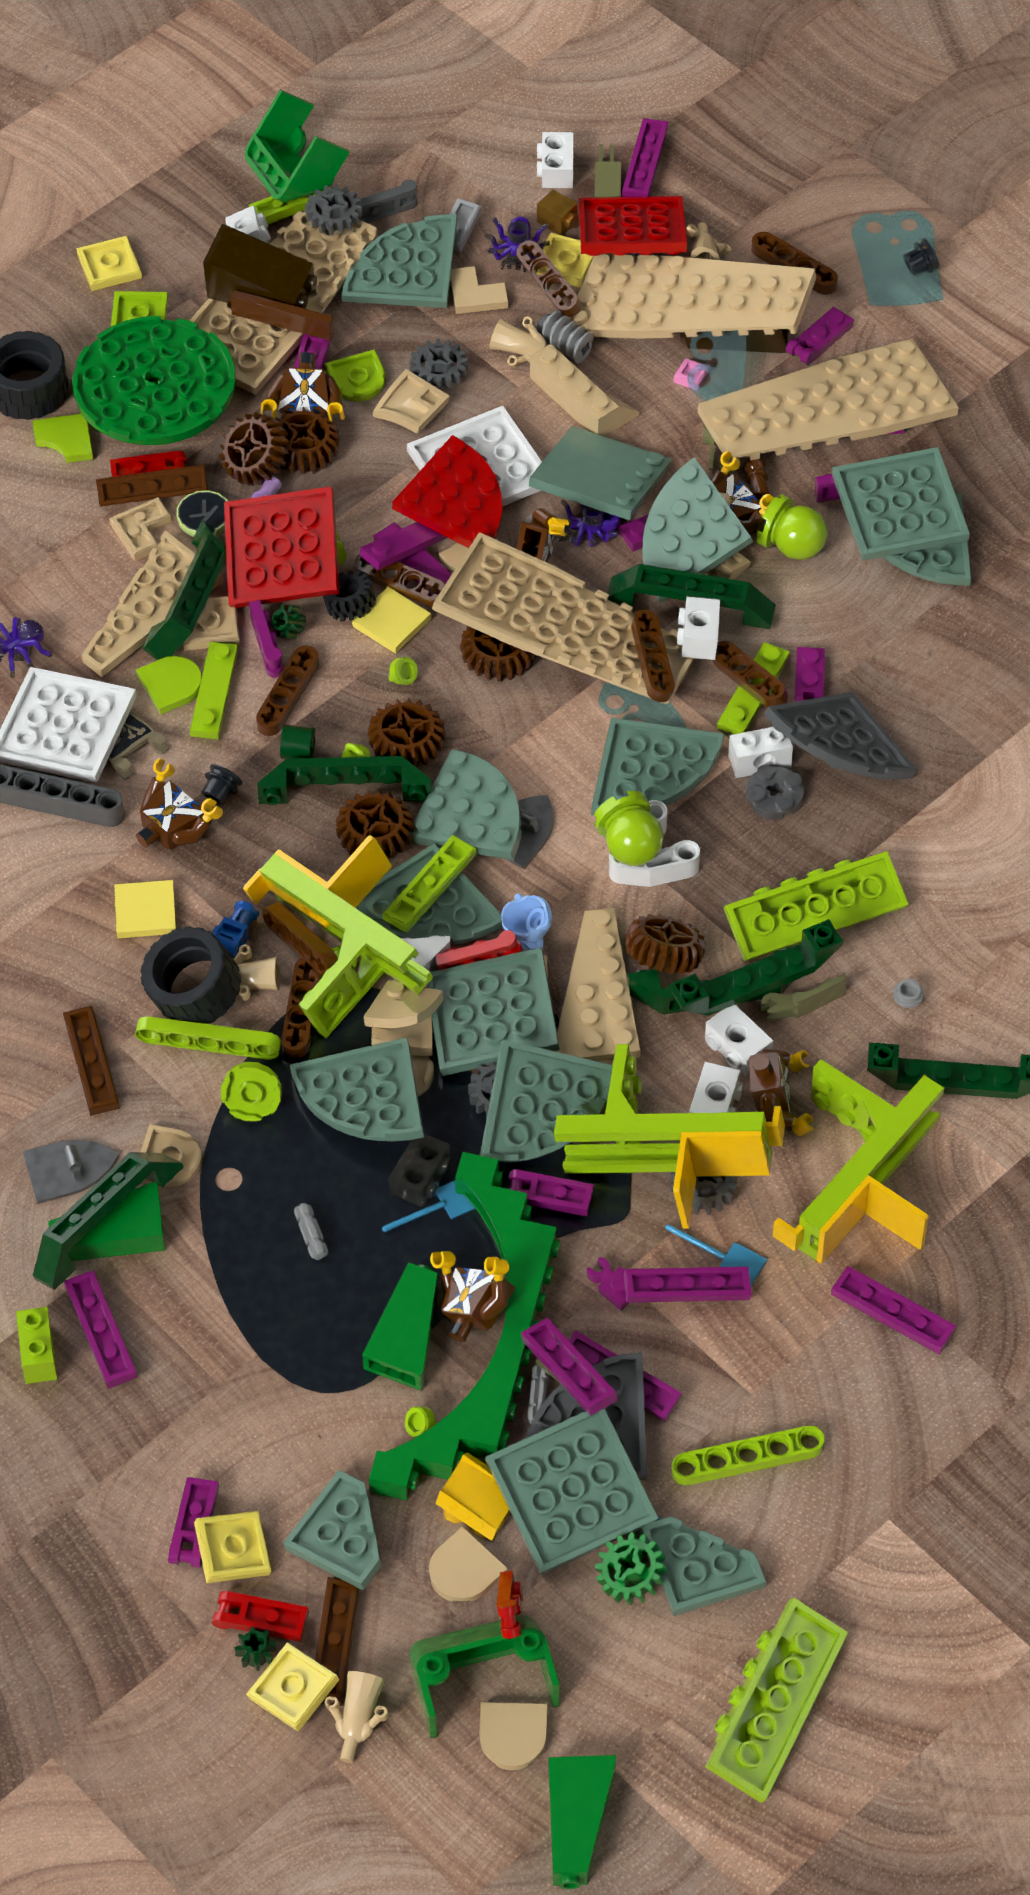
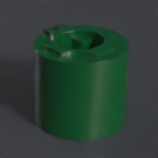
M283 725L280 739V758H313L316 728Z

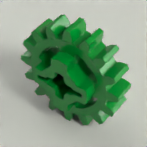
M630 1532L628 1540H624L619 1534L617 1535V1544L613 1545L608 1541L606 1545L609 1551L607 1553L599 1552L598 1555L603 1560V1563L595 1564L596 1570L601 1573L596 1579L603 1586L602 1590L607 1596L612 1595L616 1602L619 1603L624 1597L628 1605H632L634 1597H638L643 1603L645 1602V1593L649 1592L654 1596L656 1591L653 1586L655 1584H664L659 1574L667 1572V1568L662 1564L666 1557L659 1551L660 1547L655 1541L650 1542L645 1534L639 1540L634 1532ZM647 1554H648L649 1557H650V1562H651L650 1568H648V1567L646 1566V1563H647V1561H648V1558L646 1557ZM612 1569L616 1570V1573L614 1575V1578L616 1580L615 1583L612 1579Z

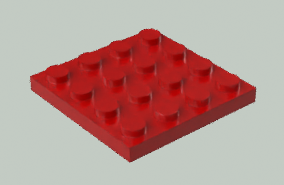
M682 196L579 198L581 254L598 256L600 254L613 253L614 255L623 256L627 253L651 255L653 253L666 252L670 255H676L680 252H687Z
M331 486L224 502L228 605L230 607H247L249 602L260 600L262 605L339 594L334 490Z

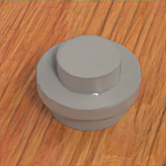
M906 979L896 985L893 998L901 1007L914 1008L922 1002L923 990L916 981Z

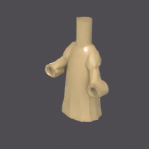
M704 222L699 223L697 227L689 224L686 228V235L693 239L690 258L720 260L718 253L727 257L732 250L728 244L718 243L708 233V226Z
M529 316L524 317L522 324L529 330L530 334L507 323L503 319L497 322L489 345L490 349L521 355L519 357L509 356L507 363L511 367H517L518 364L523 362H530L531 355L547 346L544 337L537 332L534 321Z
M247 944L240 946L239 952L234 958L241 975L239 996L244 1001L250 998V990L279 991L280 964L277 956L242 963L244 960H249L252 957V950ZM208 973L201 974V982L205 979Z
M348 1671L343 1713L339 1709L340 1703L336 1697L329 1696L325 1699L327 1709L336 1720V1730L344 1739L340 1760L343 1762L353 1763L357 1743L369 1738L373 1728L381 1721H386L389 1718V1711L386 1707H376L380 1692L386 1682L382 1677L365 1672Z

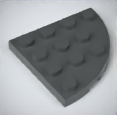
M853 692L769 706L764 714L775 730L781 732L808 753L827 762L833 768H841L863 776L891 780L913 778L917 771Z
M642 1353L609 1357L604 1359L603 1362L593 1365V1368L615 1390L618 1401L604 1409L639 1480H647ZM560 1384L542 1403L533 1417L525 1439L586 1410Z

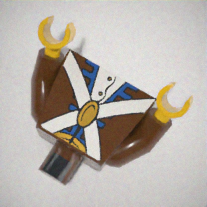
M299 353V368L287 367L286 372L279 374L270 387L266 400L261 403V413L263 414L265 411L270 410L272 411L273 418L277 416V406L280 413L291 414L293 409L296 412H301L303 408H305L306 412H311L315 408L317 414L325 412L330 421H332V415L336 413L340 414L341 420L345 418L342 407V392L333 376L327 374L325 369L315 368V353Z
M726 451L720 458L723 467L717 469L711 481L720 493L729 494L731 510L748 534L751 535L765 521L762 518L763 514L774 497L766 494L759 502L734 473L729 475V471L739 468L740 461L735 457L728 464L732 453Z
M544 508L535 509L521 523L516 549L548 563L553 552L556 535L566 536L564 527L569 525V521L556 518V516Z
M162 758L157 759L153 765L157 776L152 777L140 808L143 829L136 834V838L145 848L156 840L167 849L197 843L212 824L210 820L219 819L223 815V810L219 806H215L216 801L210 798L206 799L202 806H200L170 780L165 782V778L171 777L174 774L175 768L172 764L168 763L165 771L162 772V767L165 764V760Z
M761 1050L757 1055L749 1057L750 1089L757 1112H764L766 1122H772L774 1106H781L785 1127L789 1128L791 1126L797 1136H803L814 1130L813 1127L808 1125L813 1122L810 1114L805 1113L796 1119L794 1114L791 1113L787 1068L788 1066L791 1071L798 1072L809 1067V1064H805L802 1061V1058L809 1056L805 1050H801L790 1055L788 1052L780 1050Z
M450 1251L433 1252L430 1257L432 1266L442 1269L440 1280L443 1289V1305L441 1310L446 1317L454 1322L449 1336L457 1341L466 1342L471 1329L487 1331L491 1329L500 1313L506 1309L508 1300L515 1290V1287L506 1278H503V1275L509 1271L508 1262L498 1257H487L484 1262L485 1270L455 1267L454 1271H451V1267L455 1264V1255Z

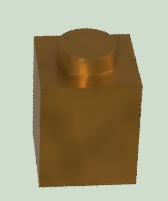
M554 189L537 203V223L542 226L546 225L549 230L558 235H564L569 229H573L578 222V203Z

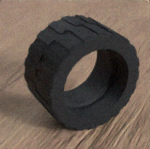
M17 331L2 336L0 338V412L7 417L26 420L41 418L46 414L54 412L57 407L61 406L63 400L66 399L68 390L65 359L61 346L53 338L40 332ZM33 369L45 372L41 376L27 381L8 379L10 375L21 370Z
M188 926L181 929L177 928L168 934H164L156 943H153L143 959L144 962L141 965L140 971L141 984L144 986L146 994L167 1019L211 1024L227 1013V1010L233 1006L237 995H239L241 975L237 963L220 940L212 932L206 931L204 928ZM199 961H211L207 976L197 987L184 993H171L175 978L184 968Z

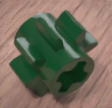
M281 604V609L273 613L272 627L278 630V637L297 639V634L305 630L306 616L299 613L301 610L300 606Z
M251 1627L250 1632L245 1635H238L241 1645L234 1647L235 1656L242 1657L243 1668L250 1665L255 1667L257 1671H260V1666L266 1662L269 1664L272 1662V1655L269 1652L276 1651L275 1641H268V1630L262 1633L255 1631V1628ZM253 1647H258L259 1650H257V1651H252V1648H253Z

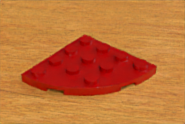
M452 435L392 501V509L469 548L479 532L491 538H497L502 518V495L497 478L485 459L467 443Z

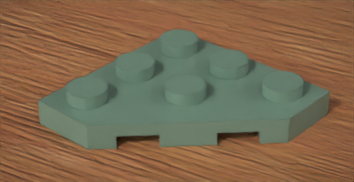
M338 1470L283 1542L286 1551L363 1591L382 1566L368 1493L364 1482Z
M672 1516L641 1527V1534H645L650 1542L655 1541L660 1547L659 1551L666 1557L662 1564L667 1568V1572L659 1574V1576L664 1581V1584L661 1586L673 1616L766 1588L765 1577L753 1552L744 1548L741 1551L726 1544L725 1540L703 1530L699 1532L683 1525V1521Z

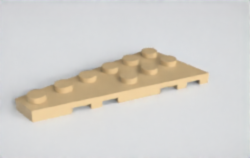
M164 531L156 549L153 548L149 553V559L144 567L139 568L119 598V604L114 611L111 610L107 616V622L101 631H97L81 655L82 662L100 677H103L144 644L151 627L165 620L195 553L167 531ZM219 573L212 590L223 582V574Z
M614 908L584 912L557 1031L560 1050L555 1052L593 1061L614 1059L616 1044H628L631 1056L640 1058L639 1040Z

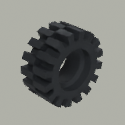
M353 570L348 571V575H344L343 572L339 573V594L323 596L328 614L335 620L340 618V621H345L348 617L352 621L354 616L357 615L359 618L364 617L363 612L368 614L371 611L370 607H374V601H376L370 579L365 573L362 575L360 571H357L355 575Z

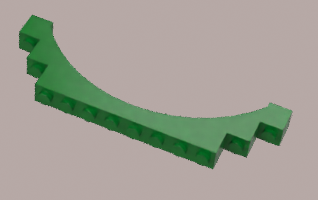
M463 1152L455 1177L456 1193L464 1195L480 1214L492 1234L501 1259L506 1260L509 1264V1271L505 1274L506 1280L515 1287L508 1300L504 1327L496 1350L482 1377L451 1413L432 1428L409 1442L386 1452L376 1451L369 1476L370 1493L407 1501L410 1490H416L419 1473L448 1480L463 1454L469 1453L485 1458L500 1449L506 1448L508 1445L510 1432L505 1430L508 1421H514L517 1410V1403H513L515 1393L521 1394L525 1378L524 1375H521L522 1367L529 1366L532 1351L523 1342L521 1332L539 1323L538 1320H535L538 1311L543 1312L547 1294L543 1293L545 1284H551L554 1267L550 1266L552 1258H558L561 1240L556 1239V1227L530 1222L532 1206L527 1205V1193L501 1188L503 1172H499V1159Z

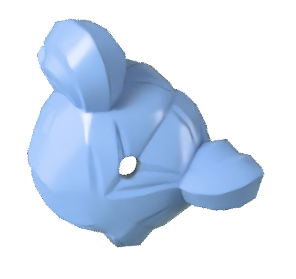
M517 893L514 896L515 900L507 903L503 908L501 914L502 926L505 930L514 932L523 947V951L537 948L542 949L544 944L543 937L551 926V908L548 902L540 896L526 895L523 897L520 893Z

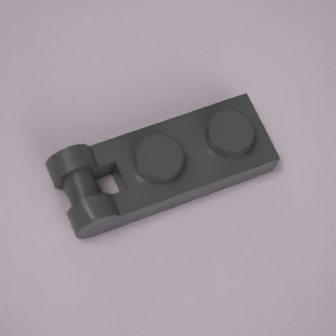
M405 180L401 186L361 198L362 217H359V220L370 223L415 208L417 206V196L415 195L417 192L416 182Z

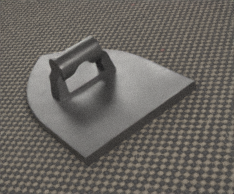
M538 795L518 801L522 814L520 826L522 831L521 840L514 860H506L523 869L537 855L551 833L553 812L548 795Z
M66 1140L23 1151L37 1204L70 1196L92 1187L111 1170L119 1157V1153L103 1144L87 1140Z

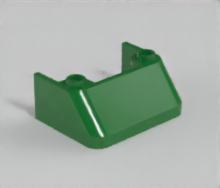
M280 89L249 140L244 156L272 197L281 202H288L315 194L316 189L324 191V186L326 185L330 187L350 151L315 136L301 158L299 152L304 149L307 141L302 126L314 105Z
M524 1615L517 1616L516 1621L520 1623L522 1633L520 1636L512 1639L502 1637L501 1620L422 1639L414 1643L410 1649V1664L430 1738L437 1737L436 1714L429 1687L444 1683L449 1677L451 1669L515 1653L520 1659L527 1662L540 1661L553 1708L559 1706V1681L545 1635L532 1618Z

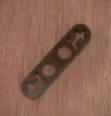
M758 232L752 237L751 251L758 258L770 265L807 266L813 268L817 277L813 290L825 295L836 291L838 275L833 269L771 233ZM780 254H787L791 258L787 260L779 259L777 256Z
M528 240L521 243L517 248L516 254L524 268L556 309L561 311L562 316L573 317L576 315L582 305L576 292L535 241ZM527 253H533L536 259L532 261ZM548 266L546 273L542 275L536 274L540 267ZM561 283V287L558 290L549 291L552 284ZM566 296V298L572 304L567 306L563 302L562 298Z
M360 555L355 559L357 570L362 575L365 573L370 581L385 588L390 587L401 595L432 608L438 594H434L431 597L429 591L432 593L441 592L445 586L441 580L400 562H395L376 571L371 565L364 567L365 564L370 563ZM397 570L395 577L391 579L384 578L387 571ZM410 580H420L417 587L412 589L406 588Z
M639 610L633 617L631 630L647 694L656 702H667L672 697L675 682L659 619L652 611ZM649 641L657 647L653 649L648 648L643 643ZM657 663L662 667V669H652L649 666V664Z
M729 641L717 643L715 660L712 661L720 671L767 708L787 703L788 694L785 685L733 643ZM740 665H747L742 671H734ZM755 679H764V681L760 684H751V682Z
M301 646L294 651L256 715L257 730L261 734L273 736L281 731L318 669V652L312 646ZM301 660H306V661L304 662V664H303V669H302V668H301V666H302ZM292 676L301 678V681L297 684H289L286 680ZM278 697L289 699L288 703L284 705H278L274 702ZM272 712L274 713V722L270 721Z
M275 902L263 908L262 915L268 928L323 976L325 971L336 963L338 958L335 952L284 906Z
M300 958L294 966L281 1038L284 1054L293 1059L301 1058L308 1053L313 1025L309 1019L301 1024L292 1021V1018L296 1015H305L299 1006L302 999L297 998L296 995L301 991L312 990L322 978V975L303 958ZM307 969H312L309 973V981L305 980L304 973ZM295 1034H299L300 1042L297 1043V1046H291L294 1043Z

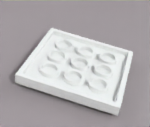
M504 406L407 444L408 454L418 469L421 470L452 435L461 439L475 449L491 467L500 486L502 506L541 491L529 487V479L542 461Z
M30 667L0 729V763L97 783L137 697L136 689Z

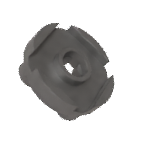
M767 764L761 765L757 772L751 775L746 785L747 802L752 806L755 814L766 819H782L783 815L790 812L792 815L799 810L803 802L804 788L801 776L783 767ZM776 789L782 794L777 793L776 796H771L769 790Z

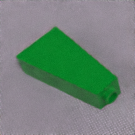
M158 1182L146 1184L130 1192L120 1204L112 1209L67 1252L71 1261L165 1251ZM60 1217L48 1221L49 1227H51Z
M408 1262L362 1354L364 1370L422 1391L425 1382L438 1292L437 1273L428 1266H417Z
M616 1755L548 1757L553 1886H560L563 1889H576L588 1883L616 1774Z

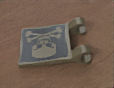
M130 710L107 762L126 780L134 774L130 769L132 767L131 762L126 757L147 742L161 755L169 750V747L165 744L167 738L162 733L152 729Z

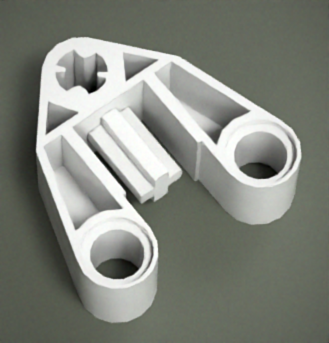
M658 800L648 801L651 808L650 813L660 822L664 835L667 830V807ZM683 840L668 848H661L654 860L642 866L624 865L609 853V877L618 884L646 887L690 878L699 871L700 848L694 841Z

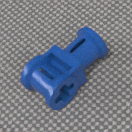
M246 901L236 902L234 905L235 911L230 918L224 916L220 924L212 931L233 959L238 954L240 946L246 944L249 938L248 927L251 922L259 917L258 910Z

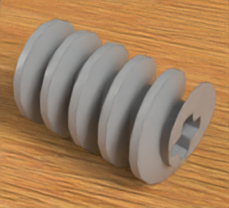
M556 310L552 314L544 315L536 325L537 332L544 337L546 343L552 344L562 354H566L569 359H573L577 364L583 362L589 355L594 334L586 332L583 326L578 327L576 321L570 322L568 316L562 317L561 311Z

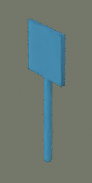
M455 1181L435 1189L440 1202L382 1227V1231H389L442 1207L445 1208L451 1219L475 1208L464 1195L456 1193Z
M670 1224L665 1226V1229L723 1259L719 1267H748L751 1286L767 1261L766 1258L736 1242L733 1243L726 1255Z

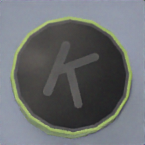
M197 491L187 495L180 501L177 507V521L181 530L187 535L194 537L200 523L204 520L219 533L224 532V502H227V499L221 494L212 491Z

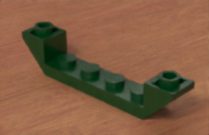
M204 520L200 523L191 542L198 549L165 620L151 627L142 646V649L156 660L173 656L192 634L226 560V538Z
M644 564L635 565L612 576L607 592L609 594V601L618 604L624 602L629 606L634 605L636 593L686 601V597L720 600V607L744 611L743 625L771 629L776 604L750 582Z
M402 756L285 759L258 781L257 790L259 804L277 805L288 804V785L402 783L403 801L421 802L425 801L428 794H431V778Z
M828 919L803 929L801 944L705 983H701L695 973L668 984V988L682 1011L709 1016L814 973L843 945V940Z
M791 947L783 948L779 951H774V954L784 951ZM642 969L634 973H628L627 981L631 997L663 1015L685 1012L681 1010L669 988H661L656 969ZM703 980V981H700V982H701V983H705V982L710 981V980ZM792 982L741 1003L762 1000L769 993L783 994Z
M869 1042L867 1071L895 1090L910 1091L925 1075L944 1087L943 1093L1009 1099H1018L1030 1094V1055L1021 1054L1019 1067L899 1058V1045Z
M129 1152L43 1233L33 1272L34 1279L55 1290L76 1270L67 1254L73 1246L112 1209L120 1204L145 1178L151 1182H158L159 1186L164 1187L184 1168L183 1164L163 1153Z

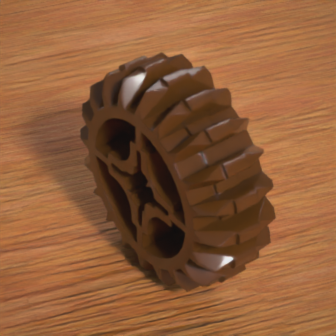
M305 408L301 412H296L293 409L291 414L283 412L281 418H275L283 425L282 428L288 433L286 438L290 442L285 447L290 454L284 456L283 460H285L286 464L280 465L282 470L289 467L291 473L295 470H300L303 475L305 470H310L314 474L315 468L318 467L324 470L325 463L332 464L333 457H336L338 453L340 437L337 425H334L333 420L330 421L327 418L325 412L317 414L315 408L311 412H306Z
M255 412L254 415L246 413L244 419L237 418L236 426L229 425L231 431L229 434H223L226 441L220 444L221 449L224 451L219 454L223 460L221 466L227 470L226 473L229 477L235 479L240 484L254 487L255 484L263 485L265 479L267 481L272 480L273 473L280 474L278 468L280 465L286 464L283 458L290 454L285 448L290 442L286 438L288 433L282 428L283 425L268 414L263 415L262 413Z
M467 626V630L463 631L462 642L460 643L462 659L464 663H467L469 671L475 670L477 677L485 674L487 681L491 677H496L499 682L502 677H507L511 680L512 674L521 676L522 669L528 670L530 662H533L535 658L533 653L523 651L472 627ZM497 643L500 644L499 650H497Z
M397 698L395 705L386 702L385 709L378 708L376 716H372L368 728L369 745L373 749L375 757L402 756L416 768L420 762L427 765L428 758L435 759L437 752L441 751L445 739L444 722L440 719L438 711L432 710L430 704L423 706L421 700L412 703L410 698L406 702L401 703Z
M367 789L364 796L356 793L354 800L347 799L345 806L340 807L339 815L336 819V835L340 839L342 848H347L349 855H352L361 843L371 835L377 840L385 855L394 859L396 851L403 853L405 845H410V832L414 831V819L408 803H403L400 796L393 798L391 791L386 795H382L380 789H378L376 794H371Z
M648 914L647 917L639 916L638 919L633 920L625 938L626 952L631 955L633 960H638L640 965H646L649 969H656L660 973L662 971L668 972L670 975L673 972L684 974V972L689 973L693 969H697L704 957L706 943L704 942V936L699 934L700 931L698 929L692 928L690 923L685 924L681 919L676 920L671 916L663 917L661 914L658 916Z

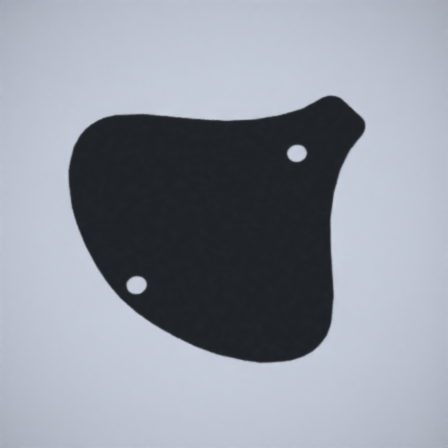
M373 987L369 989L327 1038L320 1035L313 1026L310 1048L305 1056L297 1059L289 1058L284 1054L281 1042L278 1057L275 1059L246 1058L244 1062L263 1064L278 1076L282 1085L280 1103L273 1114L270 1113L262 1117V1120L255 1122L243 1121L229 1113L230 1109L222 1102L210 1131L200 1174V1212L203 1236L219 1292L230 1316L262 1361L289 1382L319 1393H340L354 1390L370 1383L379 1376L364 1370L362 1354L408 1262L417 1266H428L437 1273L438 1292L433 1329L445 1315L441 1310L443 1305V1289L440 1280L442 1269L432 1266L430 1261L431 1254L442 1251L452 1252L456 1260L454 1266L451 1267V1271H454L455 1267L485 1270L484 1262L487 1257H498L501 1259L492 1234L476 1209L451 1219L445 1208L442 1207L389 1231H382L383 1226L440 1202L435 1189L455 1181L462 1153L480 1155L487 1119L486 1111L478 1114L476 1112V1105H471L468 1084L471 1083L472 1073L468 1070L442 1076L433 1031L432 1056H429V1058L433 1062L434 1078L428 1090L418 1096L424 1138L405 1141H375L348 1135L320 1120L306 1106L299 1095L291 1074V1064L372 1046V1027L365 1026L364 1015L381 991ZM286 1014L268 1031L277 1035L280 1039L282 1038ZM296 1015L292 1018V1021L301 1024L308 1018L305 1015ZM295 1034V1040L291 1046H297V1043L300 1042L299 1034ZM565 1146L542 1157L527 1161L499 1162V1172H503L501 1188H509L508 1178L512 1170H522L594 1184V1192L587 1217L532 1206L530 1222L556 1227V1238L578 1230L617 1224L624 1220L629 1213L630 1173H564L562 1165L566 1158ZM224 1168L238 1170L243 1179L241 1185L232 1191L220 1189L215 1182L218 1172ZM302 1203L312 1207L314 1218L317 1220L324 1239L323 1242H325L328 1249L327 1256L320 1260L311 1258L308 1245L305 1243L298 1224L299 1221H297L294 1214L295 1207L300 1206Z

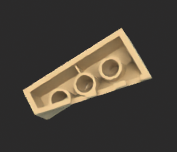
M552 344L547 345L530 356V378L586 431L605 437L639 416V411L597 387Z

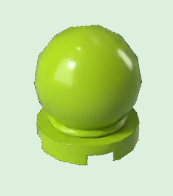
M781 494L780 498L774 497L763 514L762 518L767 521L763 532L759 530L757 532V543L768 549L777 545L779 551L791 559L801 561L815 557L824 548L828 536L827 524L822 515L812 507L803 505L793 507L792 498Z
M627 791L629 796L618 800L613 796L599 806L594 813L596 818L594 826L598 833L605 837L609 853L616 860L627 866H642L654 860L663 844V831L660 822L650 813V804L645 795L639 791Z

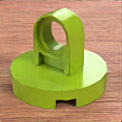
M244 1062L235 1065L226 1073L221 1084L222 1102L230 1109L229 1113L243 1121L256 1122L262 1120V1117L270 1113L273 1114L281 1100L282 1085L278 1076L269 1067L258 1062Z

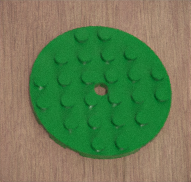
M146 316L126 320L99 333L97 340L89 347L85 346L80 353L72 376L74 398L84 418L101 433L119 441L138 445H167L201 433L223 415L232 400L235 390L234 363L224 343L214 333H207L198 328L197 323L177 318L176 321L161 320V316ZM154 377L159 379L157 385L155 382H149L148 380Z

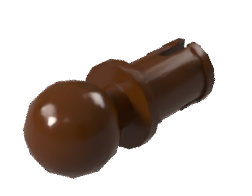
M748 458L744 463V470L747 474L746 481L751 486L752 494L760 502L764 495L769 494L766 482L768 474L765 472V463L762 458L756 460Z

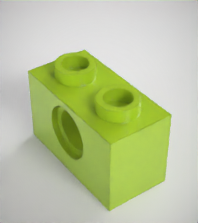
M48 1307L16 1311L25 1383L31 1384L57 1380Z

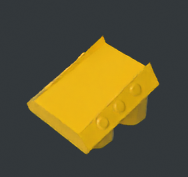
M463 1454L443 1489L440 1490L435 1504L443 1508L446 1520L452 1523L464 1522L471 1527L475 1535L494 1541L509 1517L510 1510L489 1467L471 1454Z

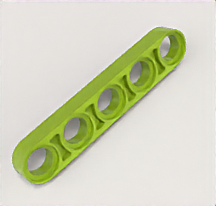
M149 1016L141 1017L138 1020L135 1031L136 1038L148 1044L260 1059L277 1058L282 1042L277 1035L269 1032Z
M803 1426L683 1452L673 1459L672 1477L678 1484L693 1485L812 1459L819 1456L823 1451L824 1434L818 1427ZM805 1436H813L818 1440L819 1444L814 1448H807L802 1445L801 1439ZM780 1442L787 1446L788 1451L783 1455H776L770 1450V1446ZM750 1449L757 1454V1458L754 1461L746 1462L740 1458L739 1453L742 1450ZM713 1456H720L725 1459L726 1465L716 1469L709 1465L708 1460ZM682 1463H690L694 1466L695 1471L690 1475H682L678 1472L677 1467Z

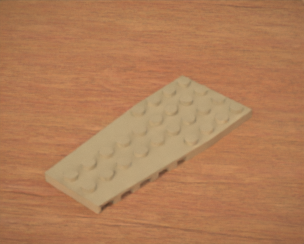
M306 210L304 212L298 211L293 216L294 221L287 228L282 227L277 231V238L270 244L313 263L314 275H317V285L315 290L310 291L308 295L306 309L323 313L344 284L349 270L353 268L360 258V253L377 238V228L359 220V224L352 223L353 230L350 231L344 228L343 234H340L338 230L334 231L333 235H329V230L319 233V226L311 228V222H307ZM208 299L189 320L197 323L198 328L207 333H214L224 343L233 359L235 385L255 395L258 394L301 344L303 334L232 315L230 303Z
M600 254L593 257L579 291L578 297L582 303L581 309L576 315L569 318L570 322L576 321L578 327H585L586 332H592L594 337L673 338L674 332H685L686 337H698L699 332L711 331L713 336H723L724 331L738 330L739 336L749 335L750 330H764L765 335H772L778 329H790L791 334H795L817 277L813 268L681 256H618L614 254Z
M913 338L831 359L698 404V414L722 454L726 451L732 453L728 463H731L735 457L747 456L750 460L760 459V453L775 451L776 455L786 454V448L800 446L801 450L812 449V443L825 441L827 446L838 444L839 438L850 436L851 441L884 435L956 416L959 409Z
M478 533L434 601L432 610L502 642L520 648L523 651L533 653L650 698L647 694L631 630L632 620L635 615L632 613L633 607L624 602L619 606L608 600L609 594L599 589L596 593L584 587L586 582L485 534ZM661 628L675 682V688L670 700L661 702L668 705L695 658L681 657L682 645H677V630L672 629L668 632ZM649 641L643 643L648 648L653 649L657 647ZM657 663L649 664V666L652 669H662V667Z

